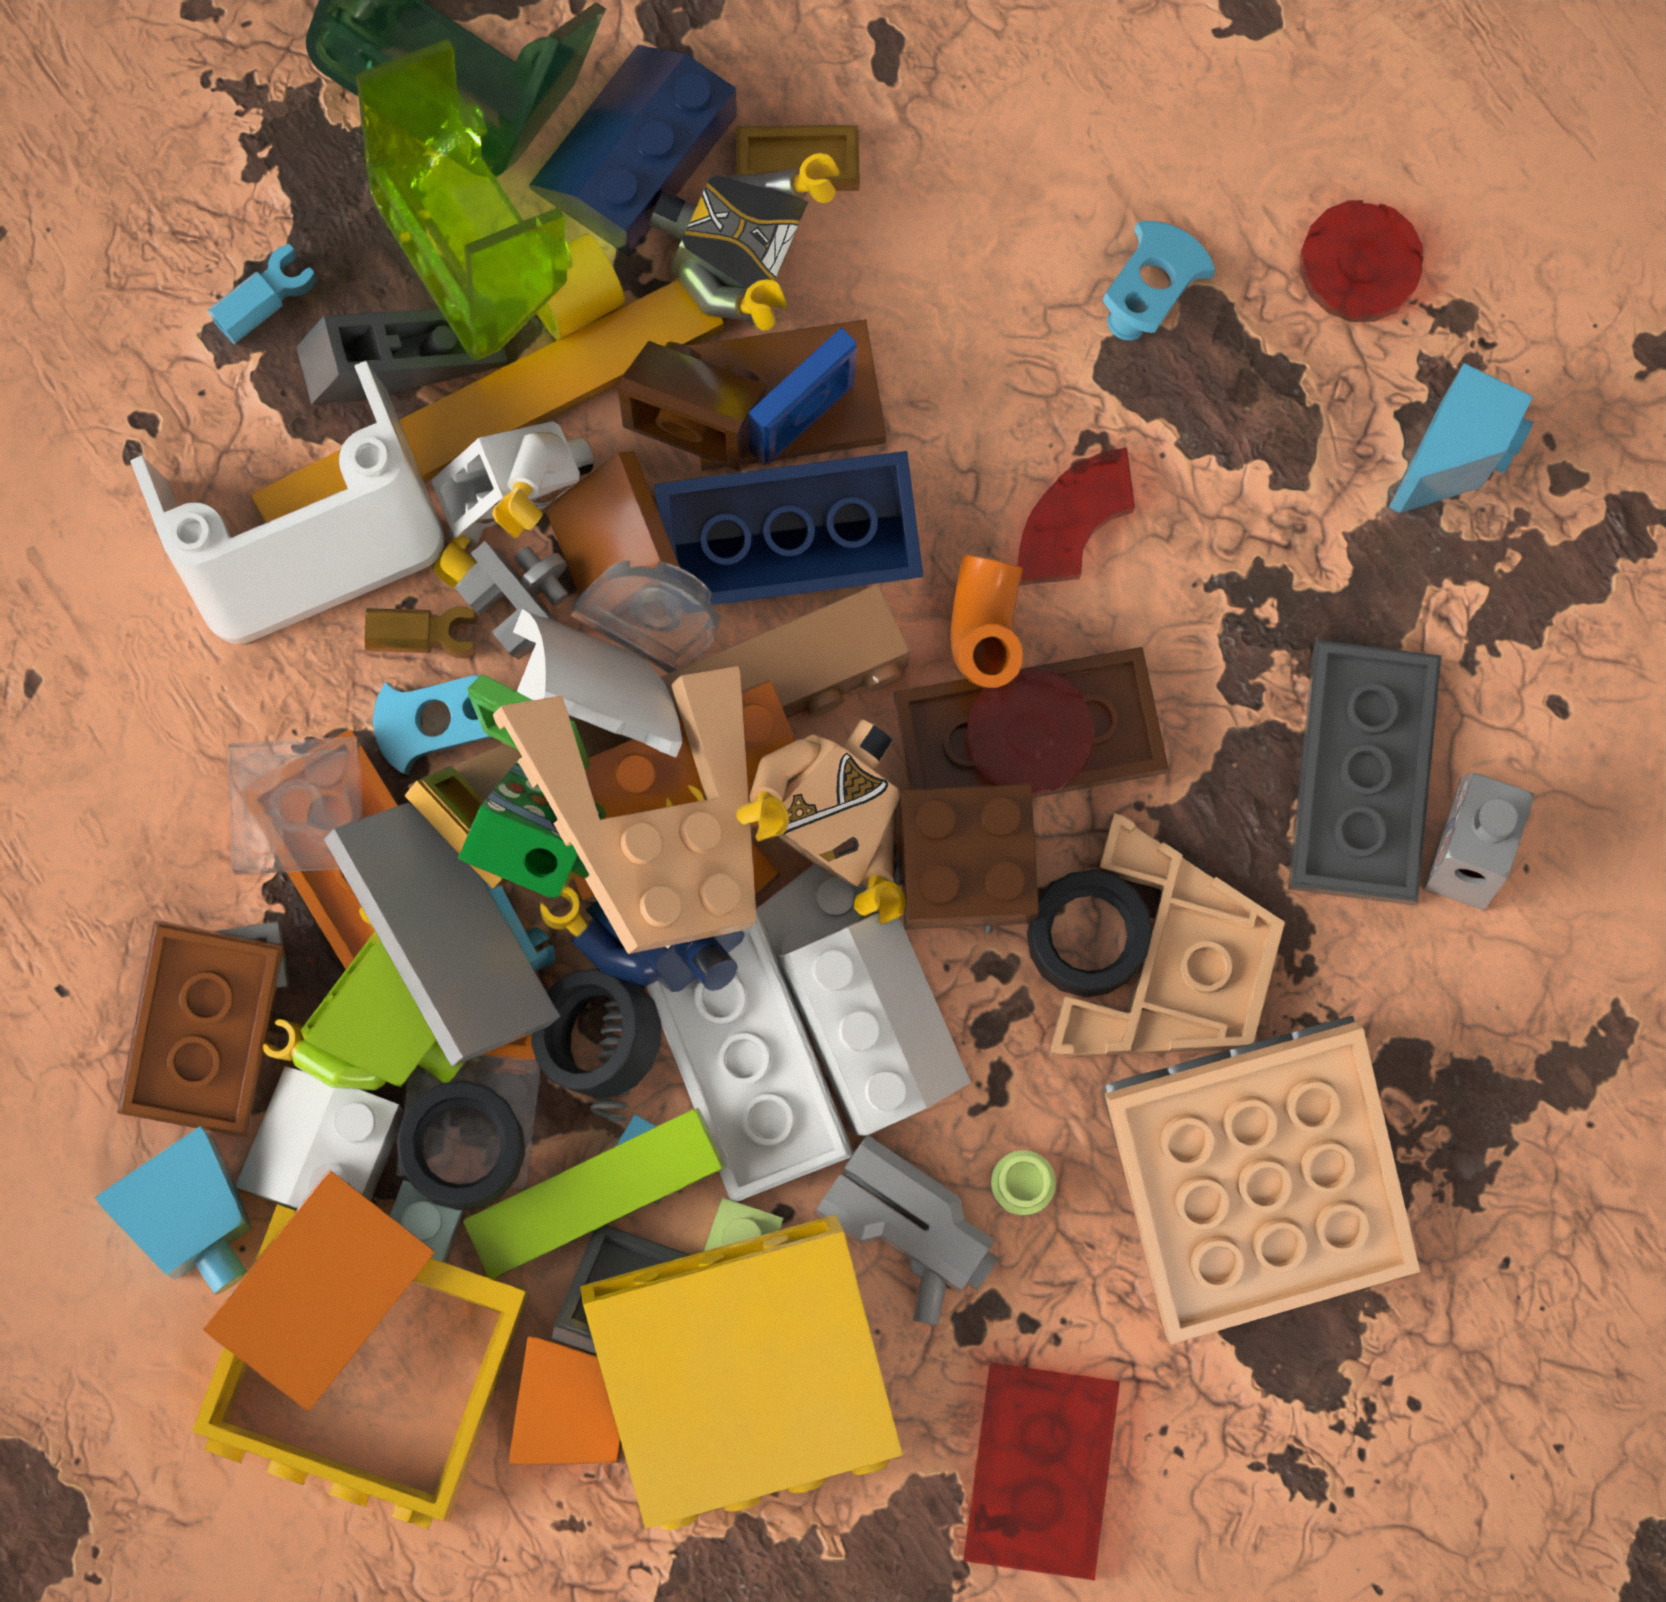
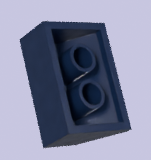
M637 45L535 176L529 187L533 192L630 257L652 228L649 222L663 190L676 196L737 117L736 87L685 53Z

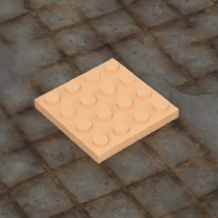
M1357 1022L1105 1093L1165 1336L1170 1344L1420 1272L1364 1029Z

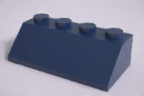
M907 451L654 484L657 510L679 564L678 568L666 576L671 611L924 577Z

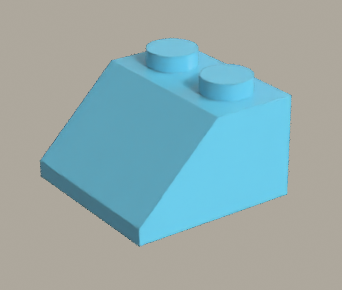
M1464 363L1441 401L1389 508L1398 513L1409 511L1482 488L1493 470L1504 474L1514 455L1517 456L1534 423L1523 417L1533 396Z

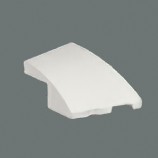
M522 609L513 633L535 642L536 645L517 692L532 700L562 695L568 715L610 732L643 742L660 752L677 757L682 744V736L675 706L665 683L657 671L644 658L630 650Z

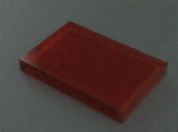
M993 1362L988 1364L962 1561L1095 1581L1120 1381Z

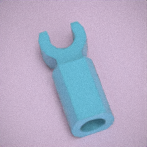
M290 244L280 246L272 253L268 262V269L261 275L258 272L253 273L207 310L214 323L234 345L283 307L281 301L287 296L297 297L304 295L317 282L315 273L310 267L296 277H288L283 274L284 268L297 258Z

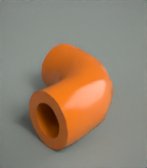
M963 555L952 608L950 631L952 656L955 665L969 682L980 687L998 688L1008 684L1015 678L1023 663V649L1019 638L1013 632L1015 607L1023 568L991 559Z

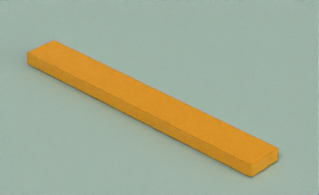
M680 279L578 329L566 337L411 413L399 421L423 481L425 482L439 474L478 438L538 425L619 384L624 373L648 341L665 346L667 342H677L686 346L694 345L723 331L724 322L721 317L708 316L702 313L680 283ZM341 449L251 494L264 522L268 523L348 489L339 465Z

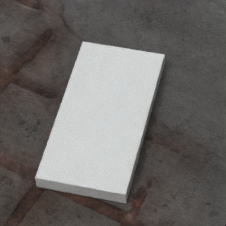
M756 913L757 922L747 930H743L745 935L742 942L728 953L737 963L738 969L734 979L727 986L716 991H710L704 987L698 978L679 992H670L658 981L647 986L650 997L655 1002L661 1025L694 1109H700L726 1168L719 1171L730 1200L734 1202L850 1158L854 1154L759 913Z

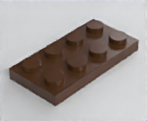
M1143 647L1022 668L1019 670L1018 675L1008 684L998 688L980 687L969 682L968 679H961L895 691L893 695L911 790L1031 784L1032 798L1166 774L1168 770Z

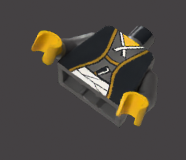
M817 153L808 157L802 163L800 169L793 168L726 177L719 175L710 176L698 205L663 190L649 225L682 239L670 270L680 279V283L702 313L714 317L745 320L756 325L761 330H769L776 323L770 307L784 309L788 305L780 285L774 280L808 204L803 198L809 192L812 198L819 203L830 202L835 197L836 190L831 181L824 178L837 177L840 174V170L833 158L828 154Z

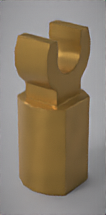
M456 606L446 610L441 616H432L431 610L367 608L364 633L366 651L430 653L431 648H442L448 655L455 658L474 656L475 647L473 642L455 641L451 638L450 634L452 629L458 624H476L475 610Z

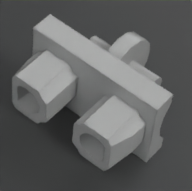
M484 541L471 553L478 563L469 569L455 588L480 615L486 612L504 595L510 600L517 611L492 632L513 657L520 659L532 652L536 645L535 642L513 633L522 609L558 622L536 595L543 592L554 606L567 598L569 593L557 580L565 571L567 563L559 553H554L540 560L528 546L515 556L516 561L526 571V574L521 578L497 549L493 550Z

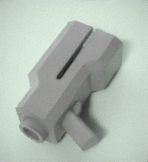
M867 1135L844 1169L846 1170L843 1173L845 1176L842 1174L838 1176L818 1206L816 1214L822 1218L836 1214L844 1233L858 1243L863 1244L882 1240L910 1259L911 1271L921 1278L913 1321L938 1326L946 1285L960 1293L967 1283L978 1291L999 1259L989 1251L995 1240L965 1220L959 1196Z

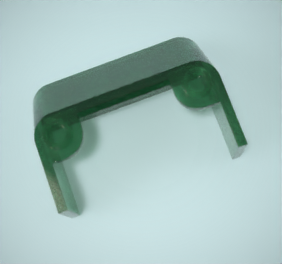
M319 0L306 35V49L311 62L321 73L473 174L482 178H494L501 175L518 161L573 88L606 8L595 2L547 37L536 38L525 45L515 62L422 0Z

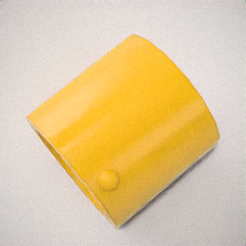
M584 233L521 267L519 271L522 285L531 305L543 325L556 339L566 337L625 303L622 286L611 262L600 245L588 233Z

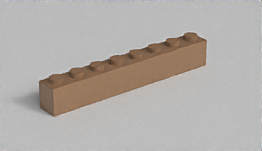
M879 584L664 675L661 679L673 700L678 718L681 715L671 686L675 680L681 675L739 666L741 691L770 680L786 718L806 710L811 717L829 712L844 702L842 695L865 685L867 691L872 692L899 680L902 677L900 670L908 666L910 651ZM569 716V719L576 724L587 756L630 739L627 736L610 732L576 717ZM503 744L456 764L453 768L485 800L522 755L518 750ZM414 783L408 785L409 789L414 785Z

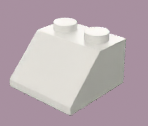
M285 1066L235 1187L296 1211L326 1172L331 1169L371 1201L397 1138L405 1112L399 1104L360 1089L331 1088L304 1071Z

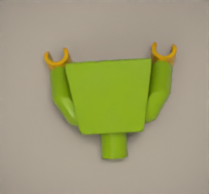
M361 906L359 914L362 920L375 930ZM374 931L304 1026L281 1019L275 1021L276 1025L284 1027L289 1033V1042L285 1049L282 1050L267 1043L263 1044V1050L268 1056L293 1061L296 1067L331 1088L376 1090L386 1082L400 1087L417 1065L442 1083H448L464 1064L462 1062L452 1067L376 931Z

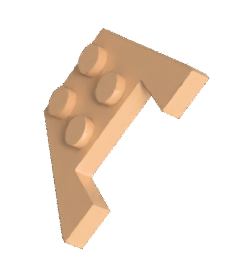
M1114 813L1098 871L1117 875L1121 879L1161 890L1147 957L1141 967L1130 1013L1065 996L1048 1055L1054 1057L1227 1050L1254 1043L1285 922L1219 878H1212L1182 858L1183 854L1166 843H1159L1135 827L1136 823L1127 817Z

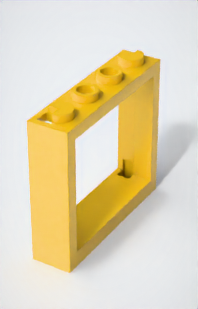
M277 1204L257 1259L295 1213V1210ZM433 1258L427 1262L412 1281V1283L500 1313L434 1495L227 1422L248 1365L225 1347L222 1349L192 1432L209 1438L204 1449L205 1451L238 1463H242L246 1451L267 1458L271 1461L266 1472L291 1482L304 1485L308 1473L332 1481L333 1484L329 1495L363 1507H367L370 1496L394 1503L395 1507L391 1517L428 1530L433 1518L449 1522L530 1295L524 1290Z

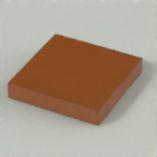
M634 451L615 454L545 508L589 622L606 620L679 567Z

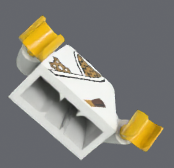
M554 421L484 436L473 442L431 480L450 525L448 534L452 538L450 544L433 565L435 574L456 590L455 586L469 569L478 563L464 549L466 546L472 547L478 544L484 528L499 524L514 539H517L524 529H532L543 516L541 509L549 506L576 484L580 476L592 471L594 462L588 443L580 437L566 441L561 426Z

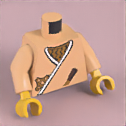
M861 719L843 747L835 742L811 734L804 740L798 739L764 756L758 765L749 803L740 806L736 816L743 825L755 821L759 823L758 833L755 835L757 841L777 836L829 875L856 887L862 881L863 886L867 890L856 896L854 909L862 916H866L879 908L880 915L878 920L880 924L884 925L899 918L906 908L904 893L894 883L896 806L900 799V791L874 771L891 746L893 739L881 729Z

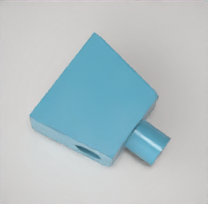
M199 1126L95 1197L99 1205L167 1276L177 1279L197 1267L213 1293L218 1295L237 1284L247 1273L246 1268L230 1246V1243L248 1232L252 1225L219 1148L212 1135L203 1127Z

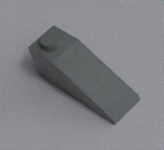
M493 305L323 316L296 346L311 405L368 400L354 366L364 361H367L386 387L389 395L503 367L508 362Z

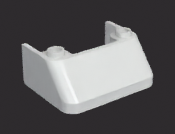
M367 361L354 366L377 423L353 433L341 448L339 465L348 489L231 538L222 517L208 505L187 503L178 506L168 480L142 455L130 460L167 555L207 626L222 640L232 644L252 642L432 565L441 555L445 543L442 525L388 391Z

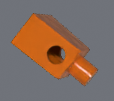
M528 1336L508 1463L517 1466L619 1463L622 1443L598 1357L541 1338Z

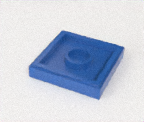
M842 327L749 411V451L764 466L774 461L854 387L857 342Z

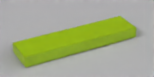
M696 1108L464 1219L463 1223L488 1278L495 1279L725 1169L726 1166L700 1109Z

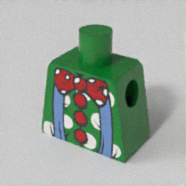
M517 760L481 804L458 859L549 898H559L576 874L585 879L590 875L574 846L565 845L554 825L558 818L540 787H532ZM595 802L599 819H605L607 815L605 809Z

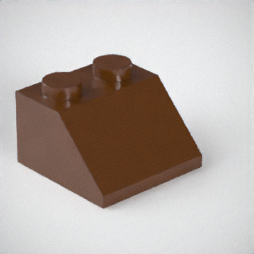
M648 341L622 376L617 388L623 428L739 471L749 448V411L766 397V385L759 382V377L755 373L735 364H725L724 368H720L700 360L701 356L698 352L686 345L677 342H667L665 346Z

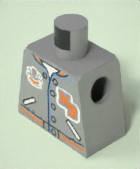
M1473 772L1461 776L1423 890L1484 911L1505 883L1511 871L1534 799V793ZM1458 869L1478 872L1481 874V878L1466 876L1459 872Z

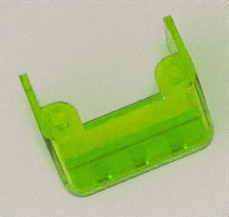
M445 39L356 74L367 177L374 202L385 223L468 355L474 361L499 352L566 284L567 269L572 268L573 262L565 240V216L560 208H554L523 221L482 158L480 138L485 137L487 134L486 125L475 102L469 101L466 103L457 90L454 47L449 39Z

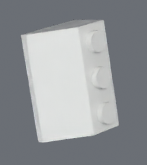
M879 912L777 956L785 980L853 1135H869L932 1106L971 1083L900 918L882 925L878 920Z

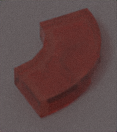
M1127 447L1096 454L1079 462L1060 475L1057 481L1043 494L1032 509L1022 533L1017 557V566L1023 568L1019 586L1079 580L1082 570L1083 551L1091 536L1108 521L1134 512L1135 502Z

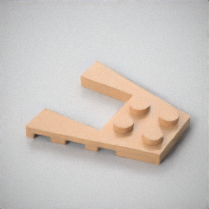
M739 666L681 675L671 684L706 797L704 801L600 820L562 695L502 705L493 714L499 729H507L522 755L518 762L532 787H540L558 818L554 825L565 845L574 846L590 874L585 880L628 954L743 931L757 922L750 823L743 825L736 816L739 807L749 803Z

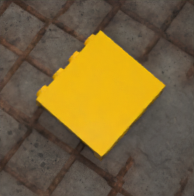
M836 1214L580 1286L583 1307L645 1529L659 1526L664 1530L678 1529L693 1523L698 1518V1514L722 1507L726 1511L748 1509L758 1504L764 1495L785 1489L791 1493L811 1491L823 1485L827 1477L851 1471V1473L856 1475L874 1473L885 1468L889 1464V1459L903 1456L845 1234Z

